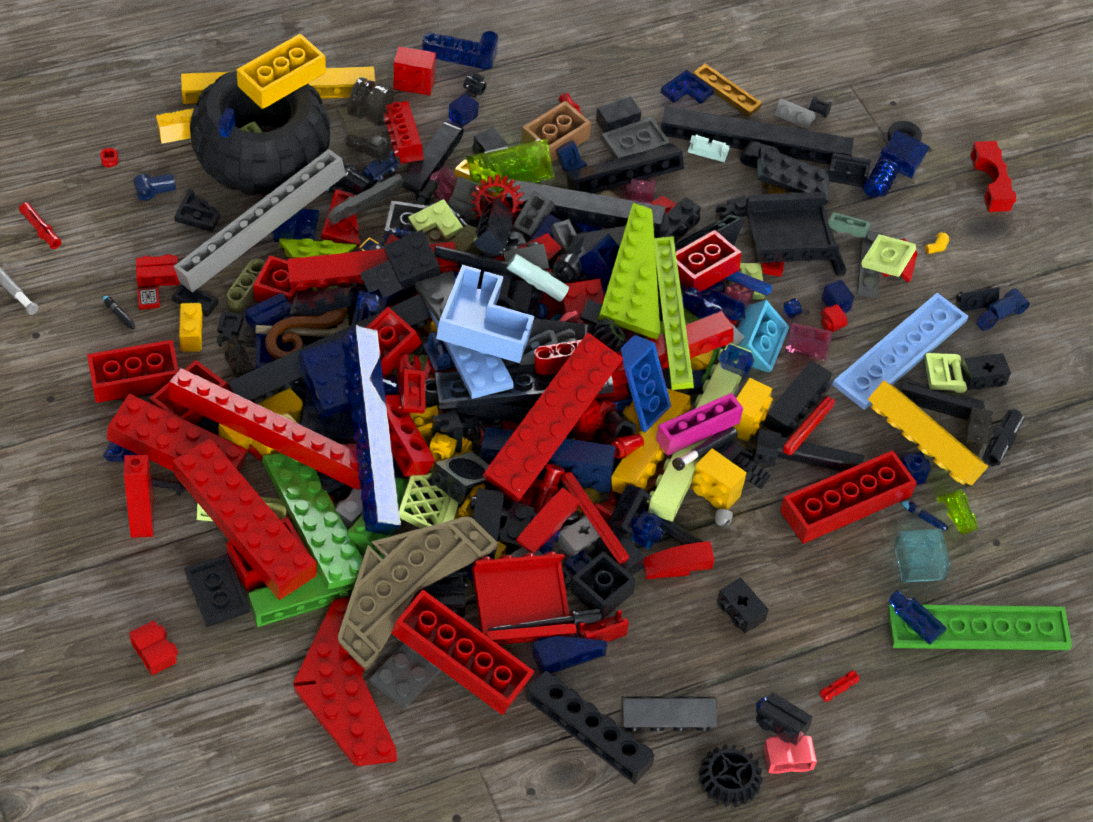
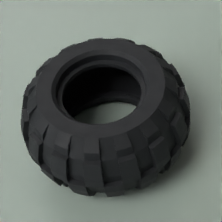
M237 71L228 72L216 79L215 83L210 84L199 95L190 121L191 144L203 169L208 175L211 174L213 178H216L218 183L231 190H241L244 194H270L327 151L330 143V120L319 93L308 83L262 109L238 87ZM254 121L256 123H270L282 126L278 129L261 133L239 129Z

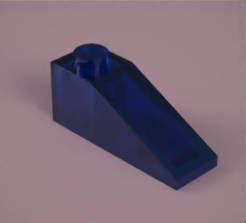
M563 636L543 637L533 643L532 655L541 675L545 671L552 674L606 656L607 642L604 640Z

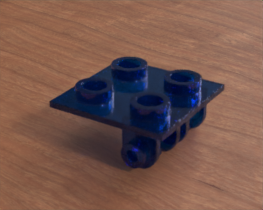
M896 130L886 148H882L881 156L877 162L912 179L930 146Z

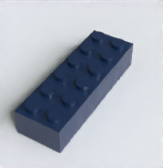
M486 427L481 446L482 460L490 465L515 431ZM565 438L547 464H554L565 470L564 474L572 472L582 488L585 486V489L611 492V476L615 471V446ZM546 465L536 478L544 479L547 470L545 468ZM560 477V480H559L558 485H561V484H562L561 477Z

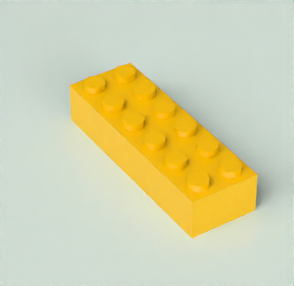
M885 380L867 399L872 403L870 407L875 412L885 418L888 417L886 421L900 431L904 430L901 434L915 444L919 443L917 448L931 458L934 456L935 459L933 461L942 469L950 470L949 475L958 483L960 482L963 485L967 483L972 486L988 468L987 464L895 386Z

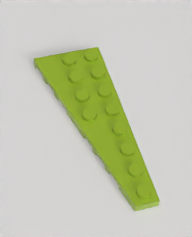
M633 203L598 319L604 320L607 318L613 320L619 327L657 340L660 334L653 213L652 209Z

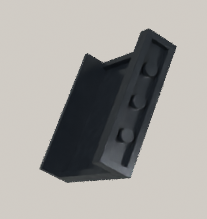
M825 192L748 195L745 212L758 263L836 259L839 244H834L824 208L826 201Z

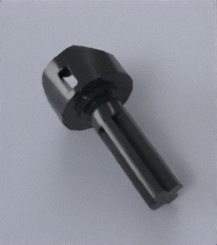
M574 235L567 254H562L555 260L552 273L556 274V279L562 283L575 281L581 274L582 263L578 259V255L583 245V236Z

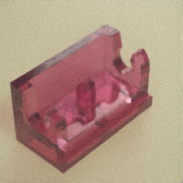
M444 166L443 169L433 173L430 178L432 180L436 179L435 181L438 183V188L435 190L434 195L440 201L444 199L449 204L458 178L447 166Z

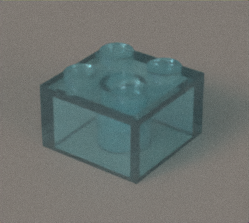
M942 529L899 531L894 547L902 582L946 580L951 564Z

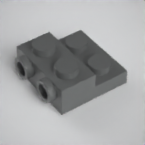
M459 176L449 204L456 212L463 214L468 223L470 220H480V218L476 219L475 217L479 212L472 211V208L477 205L470 203L472 199H477L471 194L473 191H477L475 186L479 183ZM492 188L487 189L489 192L493 191L494 193H496L497 191ZM483 195V205L485 208L489 204V202L485 199L486 197Z

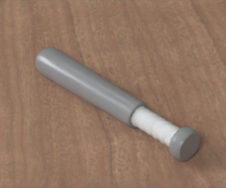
M0 266V284L26 307V312L29 315L35 314L39 309L38 305L32 303L23 294L20 287Z

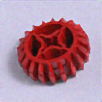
M499 174L495 175V181L491 175L487 177V181L482 179L480 181L481 185L477 184L475 186L477 191H473L471 194L477 198L470 201L471 204L477 205L472 208L473 212H479L475 216L476 219L480 218L482 209H484L483 195L489 204L494 199L503 195L501 202L514 214L513 217L517 219L519 216L518 212H521L523 209L519 205L525 204L524 199H519L524 195V192H517L520 185L513 187L512 184L515 180L512 179L509 183L506 182L508 179L506 175L502 180H500ZM494 186L504 188L500 193L487 190ZM508 192L513 198V208L510 207L506 200Z

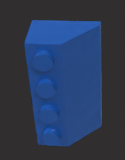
M634 335L624 344L621 352L624 370L641 430L646 432L671 407V402L655 342Z

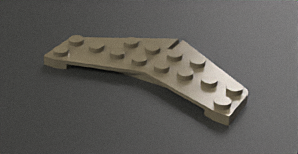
M462 517L372 541V545L385 557L384 559L369 545L367 546L338 634L341 647L365 671L376 661L391 636L395 622L407 609L417 591L490 554L498 546V542L473 518Z

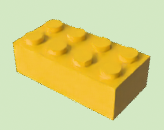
M298 34L236 69L238 87L258 106L264 109L325 74V55L303 35Z

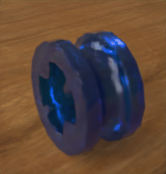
M792 298L783 304L786 315L791 319L795 318L796 315H801L803 312L802 306L796 298Z

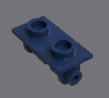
M387 151L377 158L380 166L375 160L363 168L362 174L376 184L384 178V173L388 172L390 174L398 169L397 164L400 163V160L397 161L395 159L393 151Z
M430 332L427 337L428 342L423 343V347L435 373L455 368L456 366L444 342L436 339V332Z

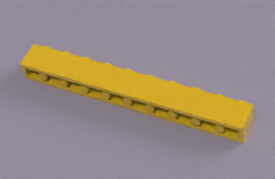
M374 67L326 68L325 74L308 84L316 89L321 99L374 97ZM228 72L181 74L183 104L197 103L202 91Z

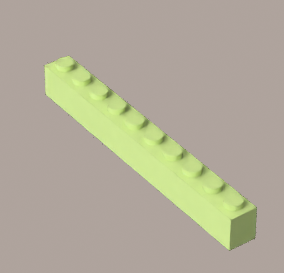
M731 343L726 346L725 350L721 349L717 358L719 362L717 365L714 364L710 371V376L712 377L710 380L706 379L702 388L704 393L703 395H698L694 406L698 408L729 393L734 395L749 364L752 351ZM714 435L673 453L671 459L667 458L663 467L665 472L663 475L659 474L655 483L657 489L655 492H650L652 497L650 501L647 500V503L650 504L648 513L673 522L693 481L696 464L703 457L686 464L684 469L680 471L673 467L672 461L677 457L681 458L690 453L692 449Z

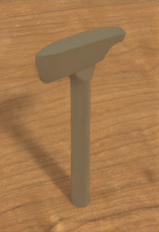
M347 316L342 323L338 324L337 328H292L282 332L280 335L291 332L299 336L327 337L348 327ZM256 325V333L267 334L272 326Z

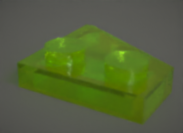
M962 488L937 497L939 504L945 502L950 509L947 515L955 523L961 535L979 529L977 519L971 512L968 498L963 493Z

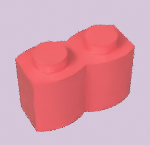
M778 735L771 736L765 740L763 750L768 773L779 774L790 771L805 772L814 770L817 760L811 736H803L797 746L792 743L783 742Z

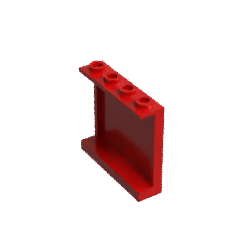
M547 552L543 556H535V554L529 553L517 558H513L512 555H505L499 559H491V557L478 559L472 566V575L481 632L498 645L571 639L577 633L576 625L571 624V622L542 627L488 631L489 628L495 626L516 625L522 622L570 616L561 565L564 554Z

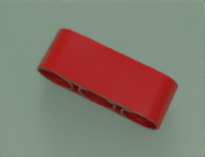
M582 340L536 348L534 351L535 372L540 375L558 373Z

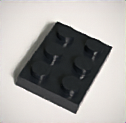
M228 554L184 568L185 575L206 627L250 613L249 605Z

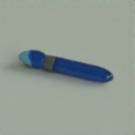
M902 501V505L907 511L914 513L940 530L947 531L949 529L943 521L917 507L913 502Z

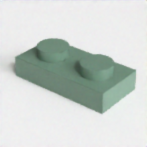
M833 212L828 221L829 227L834 231L850 233L855 237L865 238L871 227V222Z

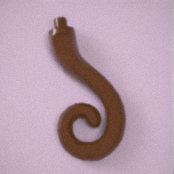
M340 308L317 316L289 317L277 322L266 335L265 346L268 354L277 360L303 348L301 337L295 333H286L281 338L283 343L292 342L294 344V348L291 351L280 350L277 347L276 340L282 332L292 328L326 329L333 327L345 319L344 314L348 311V308Z

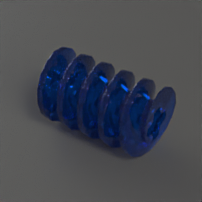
M880 157L864 184L863 189L867 196L873 198L886 196L899 173L898 165L889 158Z

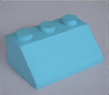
M767 300L747 305L738 326V331L745 338L737 346L752 351L748 366L769 373L772 372L789 326Z

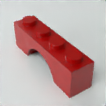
M997 141L974 142L970 153L974 169L987 173L994 181L988 185L984 195L988 212L1011 211L1013 204L1016 202V192L1012 189V181L1008 177L1007 165L1003 162L1001 148L998 147Z

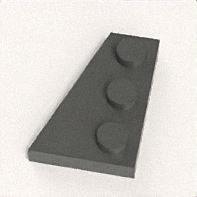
M453 271L415 283V290L421 295L423 301L438 322L455 284Z

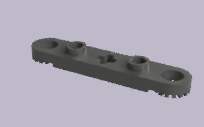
M396 174L383 182H377L372 188L353 198L348 197L343 203L330 211L328 219L333 224H337L341 219H347L388 197L390 193L397 192L398 188L401 189L404 178L400 174Z

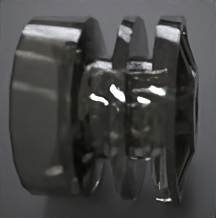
M360 77L354 84L349 97L348 114L353 117L357 116L359 119L366 117V120L379 126L383 125L385 122L383 113H387L386 105L392 104L394 100L393 87L382 83L376 86L373 80L368 81L367 78Z

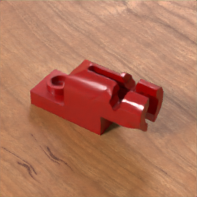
M408 354L402 355L397 359L398 392L402 400V412L424 414L426 411L425 371H421V363L418 356L414 355L413 361L409 363Z

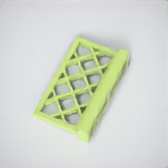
M433 467L430 468L427 475L409 476L396 515L419 528L432 526L425 520L428 518L432 520L434 525L454 520L459 504L436 485L430 486L427 479H431ZM414 481H420L423 487L418 488ZM434 491H440L443 497L438 498ZM427 492L431 499L426 500L422 493ZM415 494L419 501L414 502L410 495ZM435 504L439 511L434 512L430 505ZM423 506L427 513L421 514L418 507ZM411 508L414 515L405 512L404 509Z

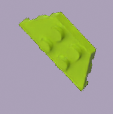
M279 238V247L285 249L284 253L289 258L349 253L357 248V244L334 243L331 240L313 241L309 238L302 240Z

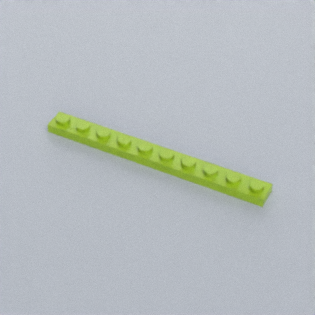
M674 237L654 238L656 269L672 390L694 388Z

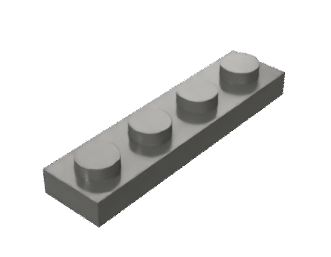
M869 231L865 238L862 237L857 287L858 296L877 298L880 272L863 268L862 260L879 234L883 235V233Z

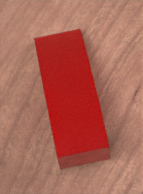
M562 488L528 524L516 539V542L529 553L535 554L577 510L580 501L566 489Z
M711 541L681 545L646 556L643 566L645 578L689 576L690 571L712 569L714 555Z

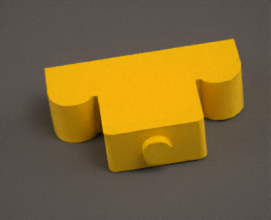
M291 389L282 391L258 404L297 424L301 421L303 403ZM219 424V436L248 450L249 444H251L262 457L280 453Z

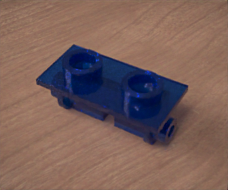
M684 286L681 287L685 291L684 295L681 294L683 306L694 310L696 305L699 304L697 312L707 317L718 312L716 308L722 310V306L718 303L719 300L709 294L707 297L701 295V291L692 286L689 289Z
M710 289V298H706L703 302L706 309L716 313L723 309L724 315L733 321L746 318L745 303L722 292Z

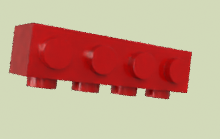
M409 101L394 102L386 105L387 113H383L395 157L399 156L401 164L424 160L422 143Z

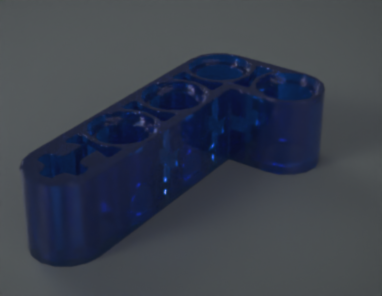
M486 31L482 34L480 42L429 32L423 36L422 50L436 53L437 60L480 69H489L493 66L497 55L498 35L493 31Z

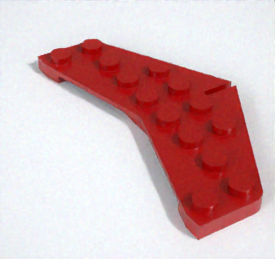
M351 597L335 599L293 682L294 691L352 764L365 766L397 762L395 744L363 679L364 669L339 644L338 634Z

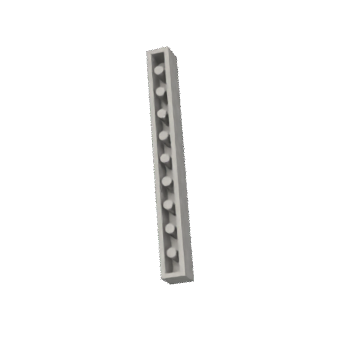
M328 149L174 266L179 282L191 292L198 289L344 177L346 173L342 158Z

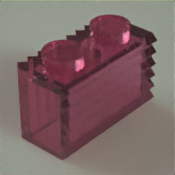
M792 323L786 352L790 351V353L802 354L803 356L806 355L807 357L810 356L819 360L823 359L824 361L827 358L833 332Z

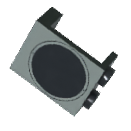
M473 452L436 462L430 479L434 485L459 504H463L468 488L485 484V489L497 491L496 486L482 477L489 464Z

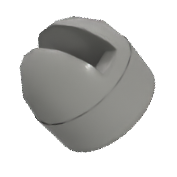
M379 135L371 138L370 146L372 149L382 152L386 148V138Z
M725 509L716 510L715 522L721 527H726L730 525L733 513Z

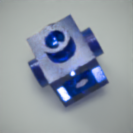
M919 452L903 456L901 462L917 482L916 485L926 483L931 471V464L924 454Z
M644 510L631 523L630 527L634 531L633 535H631V540L650 550L655 541L658 542L663 535V520L656 514Z

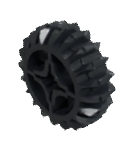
M725 744L722 750L716 746L713 752L709 751L706 754V758L701 761L698 773L700 775L699 783L703 784L702 791H709L708 799L715 797L716 805L720 801H724L725 807L729 806L731 802L736 808L739 805V801L745 805L748 799L752 800L755 798V793L759 792L763 778L761 776L762 768L758 767V760H752V753L746 755L744 747L739 751L736 750L735 744L732 746V749H728ZM718 765L720 767L718 776L714 777L712 769ZM747 774L749 782L742 786L741 779Z

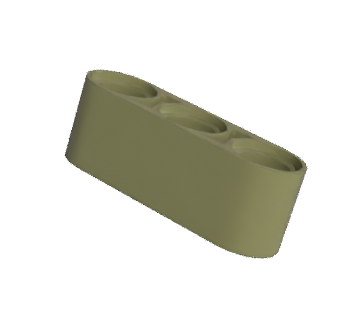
M251 260L228 290L227 301L230 312L241 314L246 311L253 301V284L265 265L263 260Z

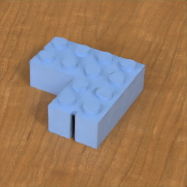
M462 265L440 318L436 339L520 363L530 337L534 316L496 305L501 291L503 276L485 271L481 289H477L481 270Z

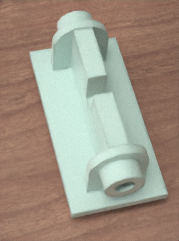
M692 135L688 153L725 163L730 148L725 142L712 140V143H710L708 138Z

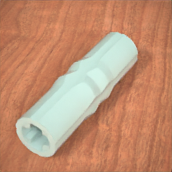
M518 254L512 257L507 266L508 270L559 302L563 300L569 290V286Z

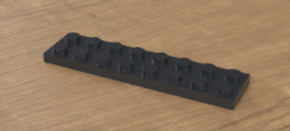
M534 364L507 366L506 369L513 380L512 389L473 399L458 371L435 373L439 408L446 409L538 400L557 373L540 375L535 372ZM611 376L598 394L614 393Z

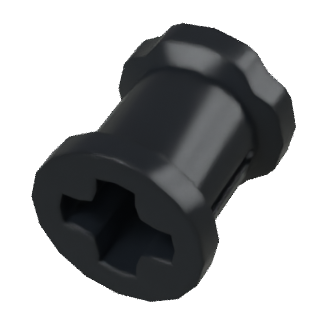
M814 96L809 110L822 114L824 118H827L832 102L829 101L827 103Z

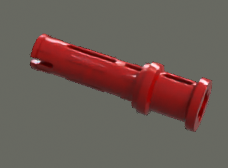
M546 464L545 468L547 470L543 481L539 483L541 489L530 522L552 499L553 494L558 491L559 487L557 485L561 475L565 472L563 468L554 464Z

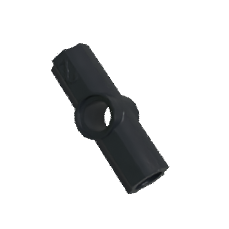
M343 163L346 175L336 182L338 186L346 185L358 194L374 186L370 179L359 173L355 165Z
M1016 409L1007 410L1001 424L997 425L983 456L987 464L1000 466L1007 450L1011 449L1017 436V431L1024 419L1020 411Z

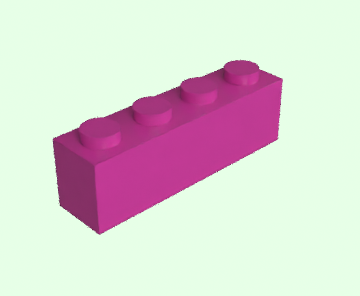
M729 393L660 424L656 441L667 456L739 424L743 407L735 396Z

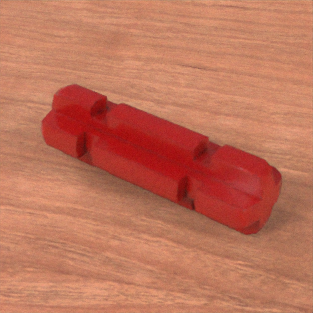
M854 670L846 673V676H842L829 684L830 687L826 686L820 690L819 696L824 702H828L833 699V696L836 697L850 688V685L853 686L858 683L860 677Z

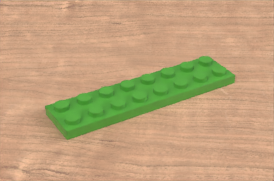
M282 453L263 456L262 463L310 556L315 560L317 570L327 589L355 584L363 558L354 542L349 539L348 530L339 514L335 511L336 508L327 491H323L320 478L315 469Z
M889 604L887 608L892 648L1070 650L1072 647L1065 607Z

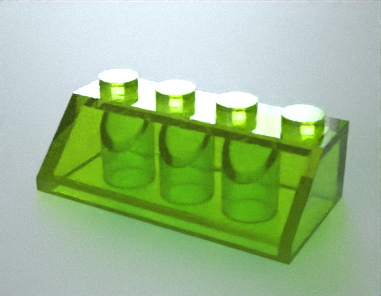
M537 139L466 156L470 177L473 182L481 184L480 181L482 179L487 181L489 175L495 181L496 174L500 175V180L505 175L508 176L506 182L509 179L535 183L555 178L547 139ZM498 186L490 187L492 189L497 190L496 192L502 191L504 189Z

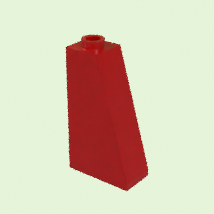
M125 455L124 481L130 537H153L155 498L148 455Z

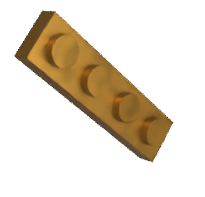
M706 63L693 72V79L746 116H752L761 108V101Z

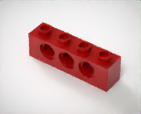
M399 395L377 396L368 411L404 476L427 475L435 462V458L410 414L402 412V400Z

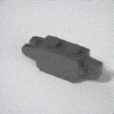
M567 329L555 334L553 330H546L528 339L520 363L508 360L504 363L505 367L534 364V351L536 348L577 341L574 337V331Z

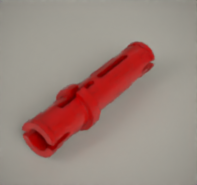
M25 202L19 207L20 213L36 229L37 235L44 239L51 249L60 247L62 241L54 233L53 227L46 224L30 203Z

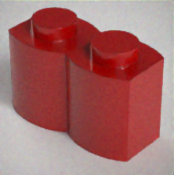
M154 620L129 632V639L133 648L152 676L176 664V655H178L175 644L173 642L169 643L165 638L167 633L161 624L157 625Z

